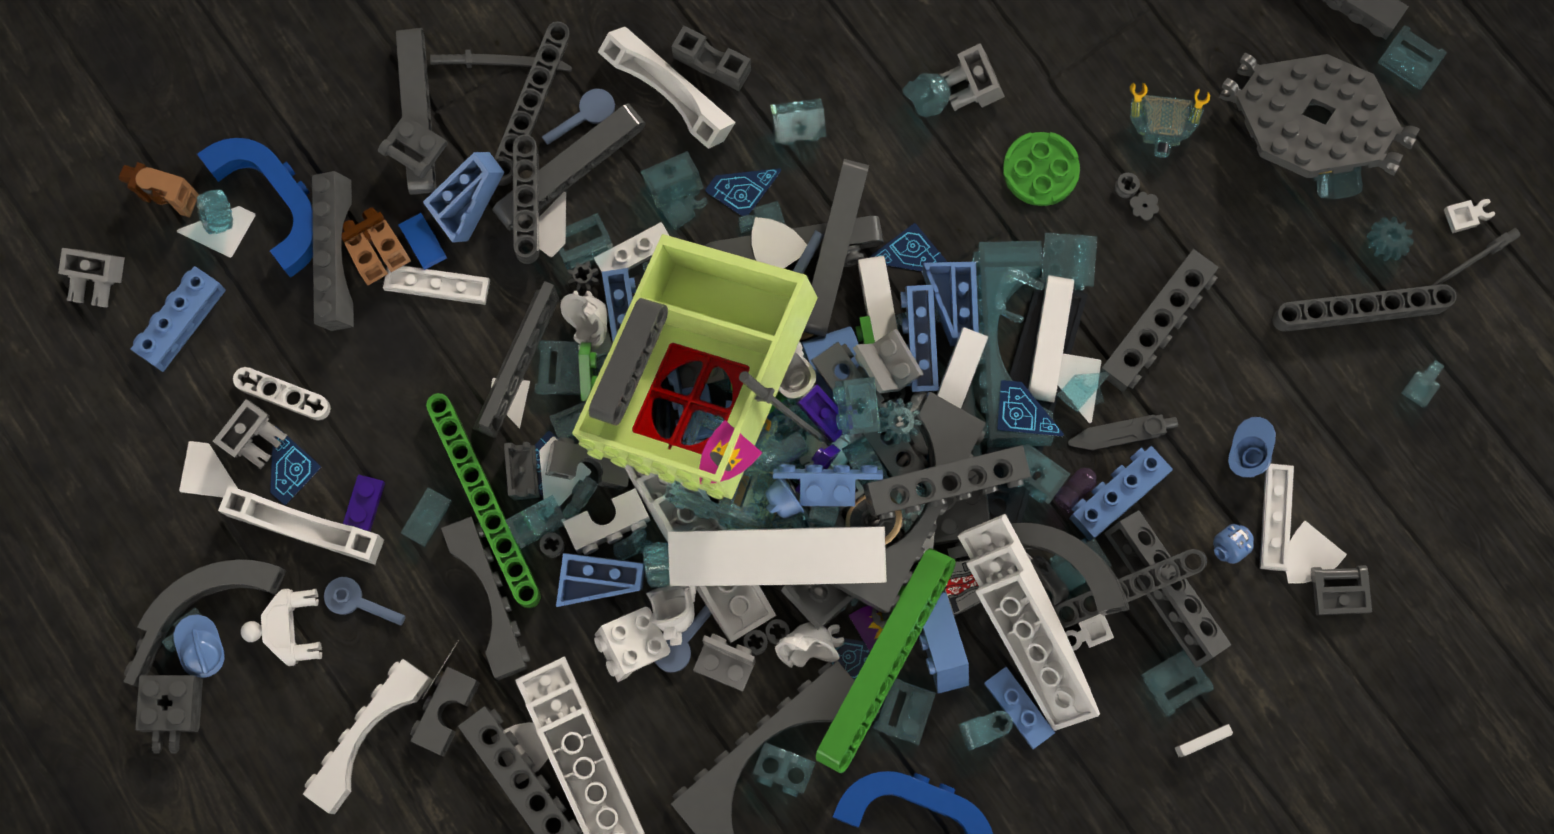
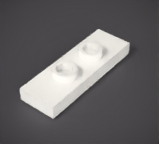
M662 222L594 257V260L601 273L603 271L624 268L630 270L651 259L661 235L669 236Z

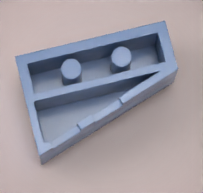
M474 152L423 201L452 242L469 241L504 171L490 152Z
M976 262L923 263L922 275L926 285H933L934 306L950 346L956 345L962 327L979 333Z
M563 553L556 607L643 590L646 563Z
M944 592L941 594L921 631L922 634L919 635L921 648L927 652L928 658L926 663L929 674H933L937 693L969 686V663L948 596Z

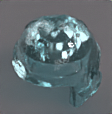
M922 73L913 82L909 81L903 88V94L912 101L918 115L924 117L935 116L941 113L951 95L947 81L941 75L933 73Z

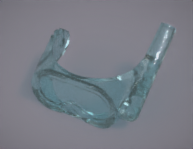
M1009 266L1006 272H1003L993 310L1009 318L1011 321L1022 323L1024 319L1022 316L1006 310L1002 300V291L1013 283H1025L1038 290L1044 289L1045 285Z

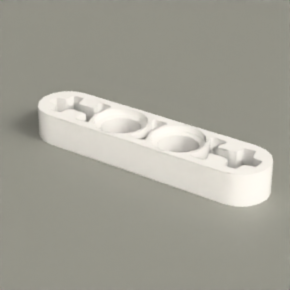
M243 367L238 369L233 376L235 386L242 392L311 419L323 420L330 413V404L323 396L262 372ZM249 375L253 381L258 382L257 387L250 383H245L244 385L241 378ZM268 383H275L277 386L276 392L270 396L265 395L263 392L264 386ZM292 392H298L301 396L300 401L295 405H290L287 402V397ZM307 400L315 405L321 402L320 404L324 407L323 410H317L315 413L310 406L306 405Z

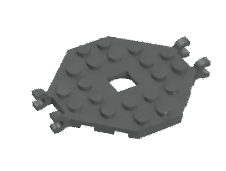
M1244 53L1240 59L1242 64L1238 68L1237 73L1251 78L1242 90L1239 89L1235 81L1227 78L1222 85L1224 90L1219 96L1222 100L1236 103L1238 110L1242 111L1245 117L1244 123L1250 136L1254 137L1257 143V151L1260 157L1306 178L1318 177L1319 173L1329 171L1332 174L1353 171L1354 167L1365 165L1367 168L1380 167L1394 176L1403 155L1396 152L1386 154L1394 140L1411 149L1416 141L1415 137L1420 130L1414 126H1406L1404 128L1400 126L1373 73L1328 54L1259 65L1253 56ZM1318 105L1332 113L1326 125L1303 115L1308 106Z

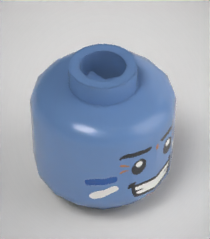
M1231 524L1214 537V553L1221 561L1232 564L1238 563L1252 552L1253 535L1245 526Z

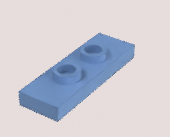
M1007 667L984 683L1032 749L1055 734L1054 730Z

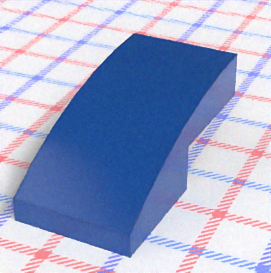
M421 213L399 224L400 230L424 270L447 259Z

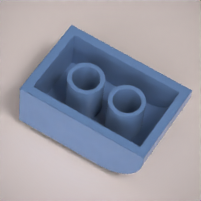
M850 326L827 333L826 337L818 336L801 342L804 357L816 373L814 385L818 384L841 411L845 409L811 360L836 342H839L841 346L846 344L853 353L854 357L851 358V361L856 368L860 366L855 359L856 353L853 350V347L859 344ZM838 364L835 368V375L839 379H845L849 374V369L845 364ZM866 380V382H867V384L869 385V387H870L871 389H873V388L871 387L869 381ZM860 386L852 387L850 397L854 401L861 400L864 396L863 389Z

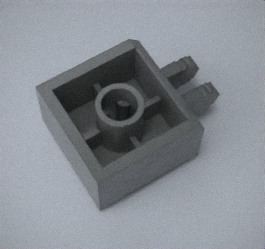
M139 675L135 730L153 732L152 751L154 753H160L163 749L164 732H170L169 751L177 753L180 746L181 732L199 731L202 678L194 675ZM168 700H172V707L168 706V708H166Z

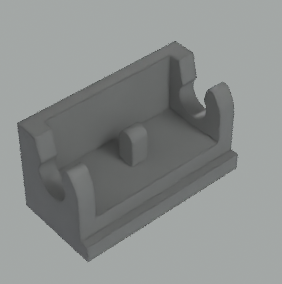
M523 442V445L505 443L508 496L514 501L539 498L536 446L531 445L529 442Z

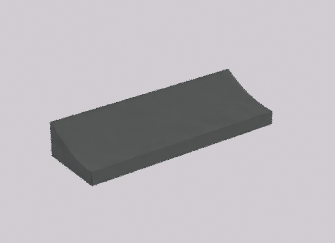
M544 281L541 289L536 290L472 429L496 439L560 299L553 284Z

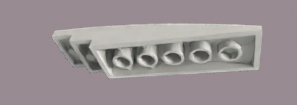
M626 465L625 469L667 542L668 532L727 530L705 490L698 488V491H692L685 488L681 482L674 480L673 483H668L661 480L657 474L650 472L649 475H644L634 469L635 467ZM759 585L696 586L698 593L730 643L776 616Z
M1006 514L962 531L958 538L970 558L967 566L979 585L975 592L1051 728L1056 731L1098 717L1100 712L1071 644Z
M885 527L765 528L668 532L670 586L887 582Z
M562 657L516 679L515 681L524 698L539 738L583 834H645L566 658Z

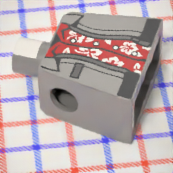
M969 560L955 563L954 571L943 590V593L946 592L954 616L981 603L975 592L979 585L967 566Z

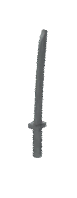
M465 50V54L430 55L431 65L466 64L467 68H472V65L532 67L535 57L471 54V50ZM542 58L545 62L548 63L553 62L555 60ZM561 61L558 70L570 72L572 67Z
M747 371L739 375V380L756 394L755 400L757 402L771 403L817 440L827 446L832 444L829 439L773 396L775 392L773 388L764 387Z

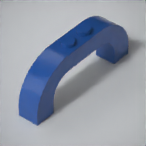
M245 138L221 140L199 152L197 155L218 182L233 171L242 168L256 169L266 176L293 214V227L290 234L284 241L271 249L270 252L290 278L302 270L313 258V205L307 197L310 192L303 182L299 181L296 183L292 178L296 173L287 161L282 164L266 146Z
M885 771L873 773L859 779L843 794L832 817L858 828L870 802L881 796L892 795L953 819L963 828L965 834H993L988 820L974 804L955 795L954 788L941 783L939 788L928 784L930 779L914 773V776L911 777L903 773Z

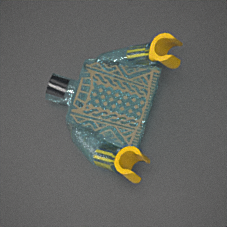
M1132 83L1130 92L1134 95V99L1131 100L1130 119L1138 134L1142 135L1143 142L1155 144L1154 155L1157 157H1168L1170 146H1179L1181 141L1188 139L1199 126L1204 111L1202 106L1209 102L1210 94L1207 92L1206 99L1199 100L1197 95L1200 89H1197L1194 93L1196 103L1192 105L1193 100L1146 95L1148 89L1144 83H1142V91L1135 93L1136 85Z

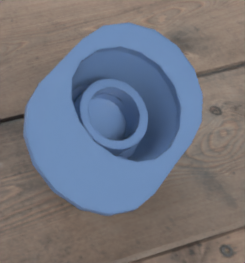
M1251 417L1244 420L1238 426L1228 460L1231 470L1236 475L1255 477L1269 468L1276 433L1273 425L1267 419Z
M776 479L766 490L765 495L769 502L767 510L770 513L776 512L784 519L799 512L804 513L795 493L785 479Z
M189 615L182 619L174 632V643L182 667L190 675L200 678L212 676L219 671L225 659L223 646L215 624L209 618L202 615Z

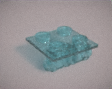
M1045 233L1041 283H1046L1047 277L1050 275L1073 279L1076 290H1084L1085 286H1094L1097 236Z

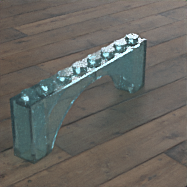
M1041 241L979 242L977 251L973 252V262H976V267H978L976 281L979 299H977L978 315H980L981 323H978L980 334L988 336L978 362L983 364V372L979 373V386L984 388L985 397H981V413H986V424L983 428L985 435L983 438H987V447L1051 446L1054 439L1052 435L1001 431L997 429L1001 381H1012L1004 367L999 352L997 339L998 321L1003 308L1011 296L1022 285L1040 275L1043 266ZM1043 408L1053 420V412Z

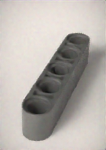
M524 134L518 136L513 143L514 251L518 260L524 264H531L539 257V153L534 138ZM523 146L532 147L531 152L527 154L519 151ZM525 170L533 172L531 177L527 179L521 178L520 174ZM524 195L533 197L532 201L527 204L521 203L520 199ZM524 220H531L533 222V225L528 229L520 227ZM524 245L533 246V250L529 254H522L520 249Z
M639 298L635 303L590 403L589 416L591 418L615 426L621 422L668 315L666 305L644 298Z

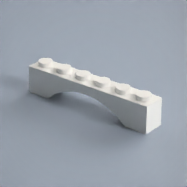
M622 27L608 32L598 51L600 55L615 68L641 79L667 98L682 115L689 132L708 149L724 142L736 123L629 29Z
M231 486L227 487L218 510L227 517L374 565L384 542V539L378 534L319 518Z
M404 659L400 663L395 662L388 671L389 678L384 685L379 684L371 695L373 699L367 707L363 706L355 716L356 723L351 729L347 728L338 739L339 746L334 752L330 751L324 757L321 763L323 765L322 769L317 775L314 773L304 786L307 789L303 795L329 814H335L351 793L353 763L366 735L389 713L403 706L416 703L433 681Z

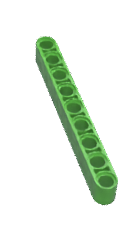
M433 394L427 400V410L512 594L521 606L533 608L540 602V590L450 400L443 394ZM446 403V409L443 412L435 413L434 410L437 404ZM449 426H457V431L454 435H445V430ZM462 448L468 449V454L465 458L456 459L458 450ZM475 471L479 473V477L475 482H467L466 478L470 472ZM481 495L490 496V500L485 506L477 504V500ZM493 518H499L501 520L500 526L494 530L489 529V521ZM505 541L511 542L512 547L509 552H499L501 543ZM514 565H521L523 567V572L518 577L510 576V570ZM525 589H533L534 596L531 600H521V593Z
M931 548L925 551L816 753V760L839 773H843L848 768L955 568L956 561L954 558Z

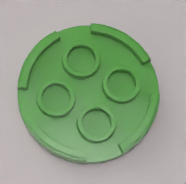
M1030 132L1019 137L1009 147L1004 159L1003 174L1008 188L1017 198L1031 205L1049 206L1064 200L1074 190L1079 179L1080 164L1075 148L1064 137L1053 132Z

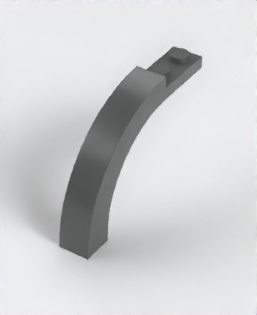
M1011 523L1024 549L1041 550L1055 554L1070 562L1081 573L1092 591L1097 610L1101 615L1105 616L1130 610L1126 595L1114 572L1085 543L1062 530L1034 523ZM961 542L955 543V547L948 549L949 557L954 558L956 562L970 560Z
M228 560L203 566L173 582L154 600L137 628L147 632L137 643V653L134 660L130 661L125 669L124 675L126 677L123 682L139 687V675H148L169 629L177 618L192 604L210 594L235 588H251L276 595L286 570L270 563L255 560Z

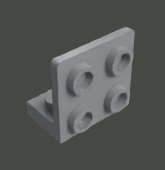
M898 329L892 330L873 344H859L853 347L857 363L866 370L871 387L879 393L900 391L924 375Z
M712 634L711 637L704 635L702 640L704 646L693 671L743 692L756 663L755 657L751 653L752 650L738 644L736 648L727 645L726 639Z

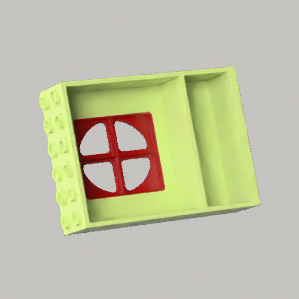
M662 234L572 432L579 440L578 444L588 450L587 454L593 458L602 460L605 457L611 459V462L623 468L626 465L635 467L634 469L644 475H649L651 472L659 475L658 477L665 482L673 483L675 480L683 483L682 485L689 490L698 491V488L705 490L709 496L721 500L722 497L732 499L743 473L729 480L720 481L741 433L755 446L772 406L771 403L757 402L755 400L756 394L739 380V375L747 371L764 387L773 388L775 390L773 396L776 397L818 298L807 276ZM639 298H644L664 304L668 308L666 322L621 422L615 426L591 418L589 416L590 403L635 303ZM693 361L703 363L699 376L689 395L661 388L662 381L679 366ZM715 367L723 369L729 376L732 384L733 399L731 406L728 408L700 399L711 371ZM656 398H662L684 406L675 431L669 439L661 437L653 423L652 405ZM697 410L722 417L735 428L716 474L699 469L701 455L709 438L693 445H683L681 443L690 419Z

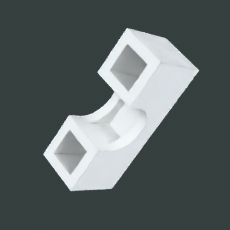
M636 488L611 499L615 506L616 514L609 524L598 525L594 523L588 511L563 521L578 555L581 553L584 555L591 554L599 549L598 545L608 542V544H612L622 539V534L630 530L635 533L647 527L646 523L650 521V518Z

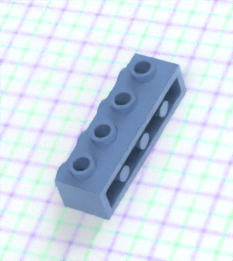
M194 266L191 271H187L184 274L179 287L167 296L162 309L150 318L149 325L145 331L136 336L131 350L164 372L226 289L218 281Z
M628 268L602 272L612 343L632 302V293H636L634 278H629Z
M933 285L906 286L905 292L900 293L901 308H906L907 318H902V332L908 335V344L906 345L924 374L907 386H910L911 392L939 390Z
M1152 446L1146 451L1140 448L1130 457L1133 462L1126 468L1123 465L1118 467L1111 474L1113 479L1107 485L1102 481L1091 491L1094 495L1087 502L1081 499L1072 507L1074 513L1069 519L1090 542L1173 470Z

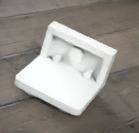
M643 607L604 624L595 633L596 647L600 652L604 653L607 659V669L611 676H615L617 682L628 678L633 671L660 660L670 653V648L666 640H664L660 628L650 622L653 613L648 607Z

